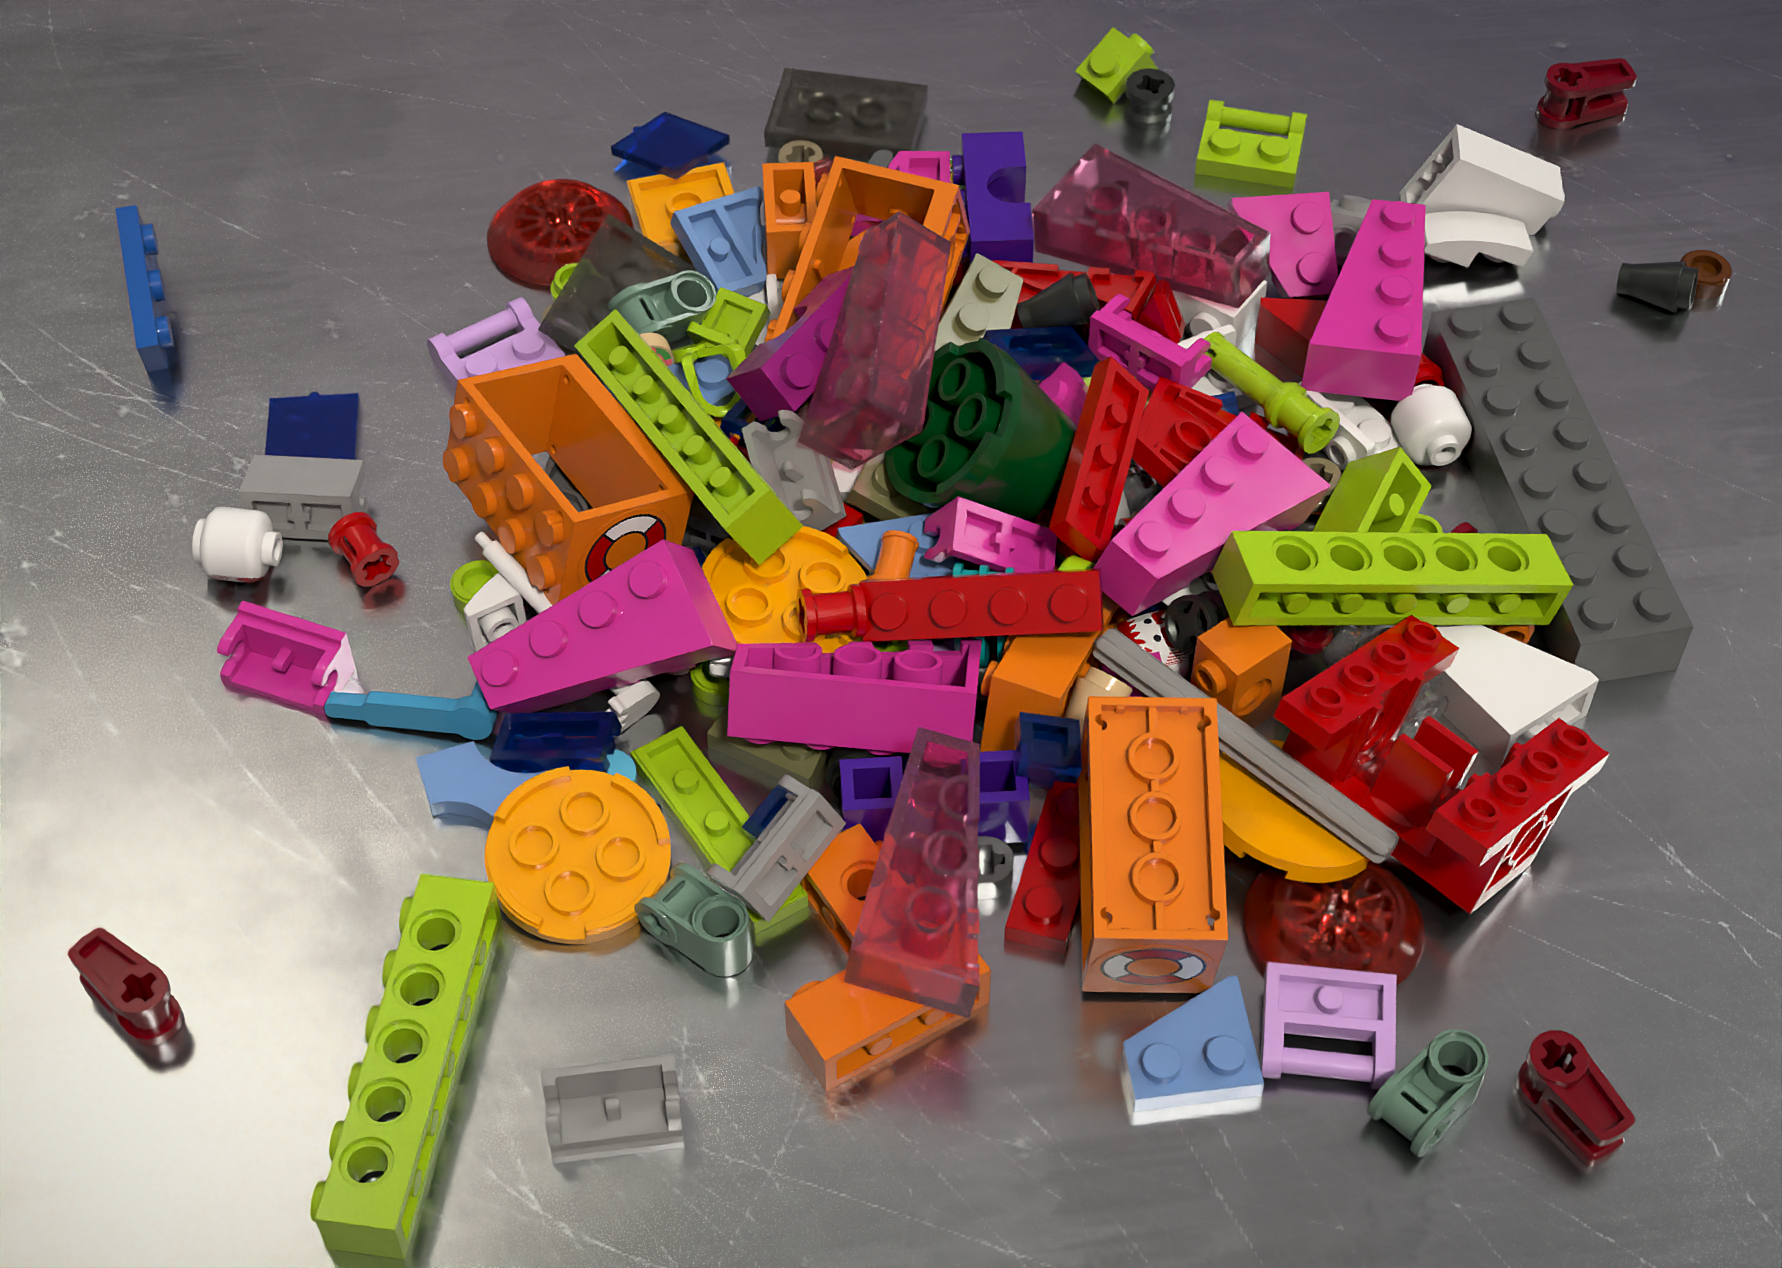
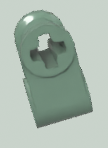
M688 270L649 283H638L627 287L609 301L607 308L610 313L616 309L638 334L656 333L663 336L670 343L690 337L686 332L690 322L702 323L716 301V291L714 285L706 276L699 272Z
M677 863L670 870L671 879L651 898L643 897L635 904L634 910L637 918L650 934L664 944L676 948L703 967L708 973L723 977L736 975L746 969L753 959L754 947L746 906L738 898L731 896L709 881L699 870L688 863ZM722 934H731V935H729V936L722 937V938H721V937H716V936L722 935Z
M1451 1029L1443 1031L1435 1036L1405 1068L1394 1073L1382 1085L1367 1108V1114L1374 1120L1383 1118L1411 1142V1152L1417 1157L1424 1156L1442 1139L1451 1125L1478 1097L1488 1066L1489 1055L1485 1044L1476 1035L1466 1030ZM1441 1066H1457L1464 1070L1467 1075H1451L1444 1071Z

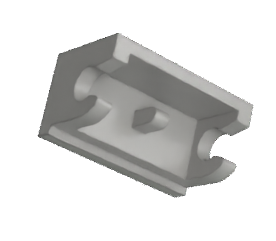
M779 410L780 422L783 426H786L782 431L770 432L766 426L755 421L742 428L751 465L803 526L821 531L847 516L822 429L817 424L810 426L794 412Z
M254 455L239 489L242 509L265 512L272 522L274 532L281 533L282 538L328 540V534L332 526L339 519L348 514L365 512L367 495H360V488L363 485L366 473L364 460Z
M786 774L783 775L777 785L788 792L785 795L788 801L734 869L728 872L720 865L713 863L706 872L717 881L716 885L731 896L738 898L748 909L767 922L772 919L846 824L820 793Z
M674 1054L541 1070L542 1088L547 1111L545 1125L552 1164L685 1148Z

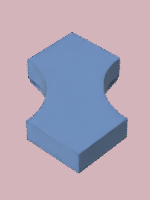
M474 741L415 757L432 816L463 815L483 821L489 826L492 825L493 815L500 804L514 789L530 778L543 773H515L501 769L481 755Z

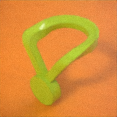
M705 342L672 350L674 363L682 362L687 390L709 416L728 417L741 410L745 402L737 392H735L731 401L723 406L709 404L701 394L694 367V362L698 358L726 354L734 371L746 358L744 348L740 344L728 343L706 347Z

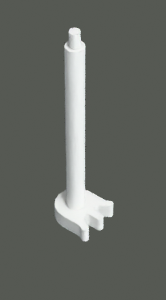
M484 532L476 535L475 540L484 549L483 555L538 613L552 606L543 591H539L537 586H532L527 571L511 554L505 551L497 540L492 541ZM647 679L622 688H609L616 696L608 701L611 708L603 713V717L606 720L602 723V726L613 738L641 719L656 704L660 692Z

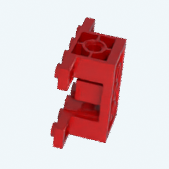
M1410 615L1282 697L1273 717L1291 729L1282 747L1283 751L1395 831L1399 840L1391 855L1471 914L1531 865L1569 796L1601 770L1610 753L1594 743L1590 736L1582 729L1569 725L1558 718L1523 745L1518 742L1514 743L1496 773L1490 775L1486 772L1482 776L1474 773L1470 776L1464 789H1459L1479 752L1476 748L1430 715L1423 719L1413 739L1405 733L1397 737L1422 685L1449 668L1460 649L1444 638L1436 627Z

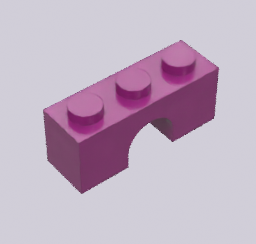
M862 263L827 275L793 309L800 319L781 335L759 344L726 380L759 421L778 417L779 410L795 412L895 306Z

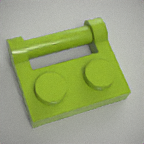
M1210 99L1197 155L1195 174L1293 189L1307 114L1292 112V116L1231 108L1225 107L1224 101ZM1224 126L1230 128L1288 136V138L1286 139L1279 136H1266L1260 134L1239 132L1231 129H1220V127Z

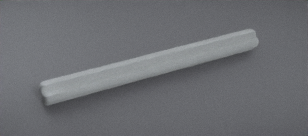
M1108 629L1095 644L1094 657L1148 697L1210 698L1117 629ZM1217 703L1218 740L1221 751L1374 863L1381 864L1391 855L1399 840L1395 831Z

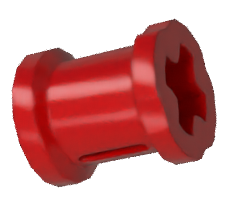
M354 512L339 519L332 526L328 534V543L336 554L347 559L351 565L352 577L358 585L363 587L374 586L388 579L396 571L399 565L398 553L392 545L383 543L377 535V525L369 514Z
M859 584L848 585L846 591L812 594L809 588L798 589L796 613L799 633L803 642L814 641L816 635L850 632L853 638L864 637L867 624L864 594Z

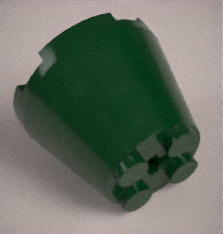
M982 338L960 346L951 341L943 345L918 367L897 400V403L905 406L897 427L895 441L891 440L885 443V464L892 485L902 495L924 506L940 509L959 496L1037 525L1043 524L1055 508L1077 425L1003 349Z

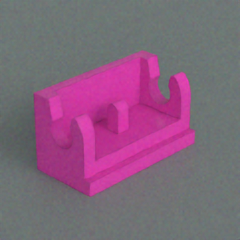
M1122 294L1113 297L1100 311L1097 310L1091 316L1088 354L1100 361L1112 356L1132 376L1136 377L1142 385L1150 389L1160 376L1192 388L1211 369L1212 358L1204 354L1210 348V342L1199 338L1188 349L1181 347L1156 331H1152L1132 320V314L1122 310L1130 302V299Z
M959 496L925 519L924 533L931 536L940 535L937 544L933 548H929L924 554V557L928 560L940 563L948 557L954 556L980 566L989 565L990 569L1005 573L1007 567H1014L1015 572L1053 571L1055 569L1057 536L1049 528Z
M242 601L237 608V615L221 637L217 647L218 654L227 657L231 654L226 659L219 673L222 683L326 716L324 705L330 692H341L356 669L347 633Z

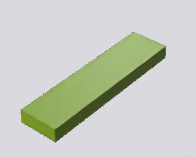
M680 726L631 751L630 755L634 761L636 771L709 870L713 863H716L728 872H731L762 832L685 729ZM800 883L769 922L747 908L750 927L755 935L808 906V894Z

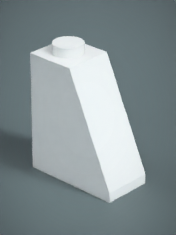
M1458 124L1455 125L1400 192L1402 202L1426 205L1425 214L1446 211H1472L1504 216L1524 222L1528 235H1535L1548 219L1554 218L1560 212L1565 202L1559 166Z
M1439 625L1436 627L1444 638L1460 649L1452 665L1422 685L1419 692L1499 769L1514 743L1518 742L1523 745L1558 718L1572 725L1587 715L1599 681L1590 671L1483 625Z

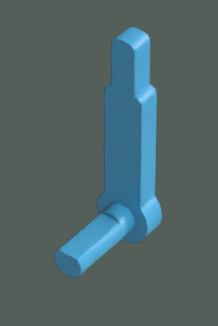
M476 681L470 696H464L459 699L369 691L367 695L333 691L330 692L324 705L326 715L333 718L364 720L372 726L455 733L472 740H482L488 737L497 720L496 710L489 708L478 681Z

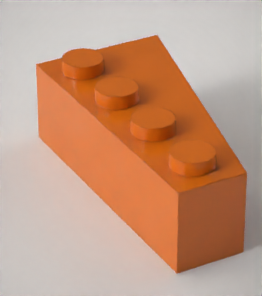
M1072 549L1066 557L1067 559L1068 557L1075 555L1082 558ZM1055 564L1054 570H1058L1060 566ZM1103 591L1104 629L1102 631L1008 635L1003 649L1002 660L1000 663L991 661L982 681L981 695L987 696L988 702L980 752L1024 749L1028 784L1041 789H1045L1052 774L1051 764L1054 748L1061 750V748L1055 745V742L1060 735L1059 731L1077 677L1084 678L1090 667L1098 669L1099 665L1103 664L1093 655L1097 640L1108 629H1115L1116 625L1126 620L1129 614Z

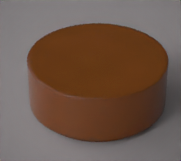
M1694 250L1686 253L1680 261H1686L1687 267L1699 269L1695 293L1696 298L1712 299L1721 296L1726 291L1732 275V268L1723 256L1709 250Z

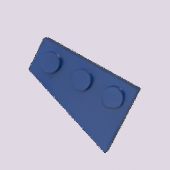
M137 205L115 208L136 348L147 372L168 368L166 348L174 347L169 318L162 315L161 301L167 300L161 270L157 268L156 255L159 254L156 231L153 223H143Z

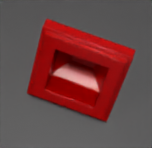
M1163 279L1157 282L1136 322L1178 344L1182 339L1186 324L1169 281Z

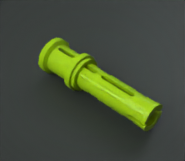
M1212 332L1204 338L1211 343L1210 349L1213 350L1211 353L1208 351L1204 353L1212 358L1211 369L1264 409L1266 421L1275 428H1285L1298 438L1299 447L1308 454L1316 453L1331 441L1339 427L1340 417L1338 413L1330 407L1321 408L1307 398L1306 389L1297 382L1283 383L1226 340L1225 336L1221 333Z

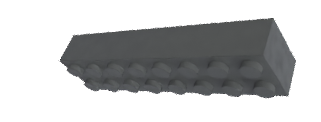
M1527 298L1432 312L1423 354L1442 369L1444 373V387L1455 393L1472 426L1471 439L1464 448L1463 453L1499 534H1547L1573 583L1572 589L1550 624L1539 625L1552 655L1590 671L1599 679L1598 682L1677 670L1693 625L1535 299Z

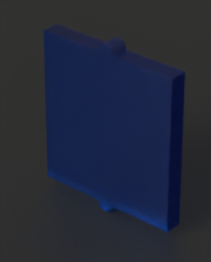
M664 111L643 126L634 127L632 133L610 147L611 154L615 157L677 180L697 165L708 163L709 157L730 144V138L728 134Z
M311 392L309 396L270 398L265 455L357 460L360 415L359 393L320 395L318 392Z

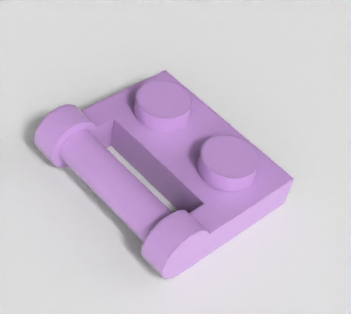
M523 297L506 303L505 310L448 336L440 333L427 339V347L431 357L455 389L459 379L566 355L533 316L528 303ZM512 329H516L518 332L462 359L457 356Z
M1267 962L1264 977L1262 1044L1260 1053V1068L1263 1078L1280 1080L1281 1073L1370 1082L1371 1089L1379 1090L1395 1073L1396 975ZM1284 1033L1372 1042V1056L1284 1047Z

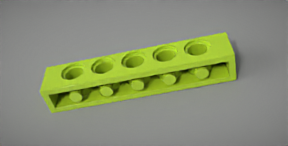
M616 309L574 345L721 526L759 565L803 527L802 523L654 350Z
M1231 531L1212 571L1233 626L1396 625L1410 615L1431 625H1549L1573 587V583L1547 534Z
M420 873L414 896H406L403 900L399 916V930L402 934L397 950L388 951L383 965L382 983L385 988L380 1006L372 1005L366 1020L365 1040L368 1046L363 1062H355L349 1074L347 1097L350 1104L345 1121H336L332 1129L329 1142V1157L332 1163L327 1180L317 1182L311 1198L310 1218L312 1222H316L326 1249L402 1260L406 1258L501 920V911L494 882ZM448 944L447 947L441 950H430L437 945ZM426 998L434 999L426 1005L413 1006L419 1000ZM408 1054L418 1055L409 1062L395 1063L402 1056ZM402 1112L400 1116L392 1121L377 1122L386 1113ZM369 1172H385L376 1181L370 1183L359 1182Z

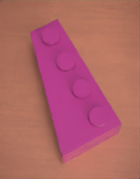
M1372 199L1310 340L1301 384L1306 391L1401 401L1412 395L1421 359L1426 205Z
M1241 412L1110 541L1094 568H1101L1102 591L1131 616H1134L1186 588L1193 579L1208 571L1212 574L1213 568L1231 531H1284L1285 529L1290 531L1306 521L1331 485L1251 418Z
M663 539L468 656L467 659L491 710L526 715L591 696V693L613 687L622 688L641 682L640 679L668 671L674 673L695 667L696 663L717 657L723 659L733 656L738 644L693 550Z
M982 639L961 640L960 650L933 651L934 645L932 640L908 641L907 650L901 652H880L873 647L872 641L848 642V645L837 648L834 653H822V648L816 642L738 644L730 669L727 736L741 737L755 744H768L774 741L804 743L806 746L818 750H826L838 746L864 749L875 755H891L895 752L924 754L928 758L937 761L963 758V753L972 751Z

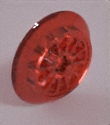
M552 179L523 189L501 206L490 221L486 239L492 258L507 273L527 282L551 285L556 272L567 264H586L598 276L614 267L625 256L631 246L634 236V225L632 217L624 204L606 191L578 180Z
M1371 860L1363 871L1350 878L1332 882L1331 888L1326 882L1309 883L1285 879V870L1269 865L1256 877L1245 900L1244 921L1246 931L1255 951L1266 965L1267 962L1394 974L1396 975L1397 986L1415 969L1423 952L1425 942L1424 922L1415 899L1399 879ZM1343 881L1349 882L1353 886L1349 890L1343 889ZM1363 892H1368L1370 894L1359 898ZM1335 911L1337 917L1346 920V923H1337L1334 915L1326 914V912ZM1311 935L1312 937L1310 940H1305L1303 936ZM1323 944H1327L1331 948V952L1323 950L1319 947ZM1342 947H1346L1350 954H1344Z

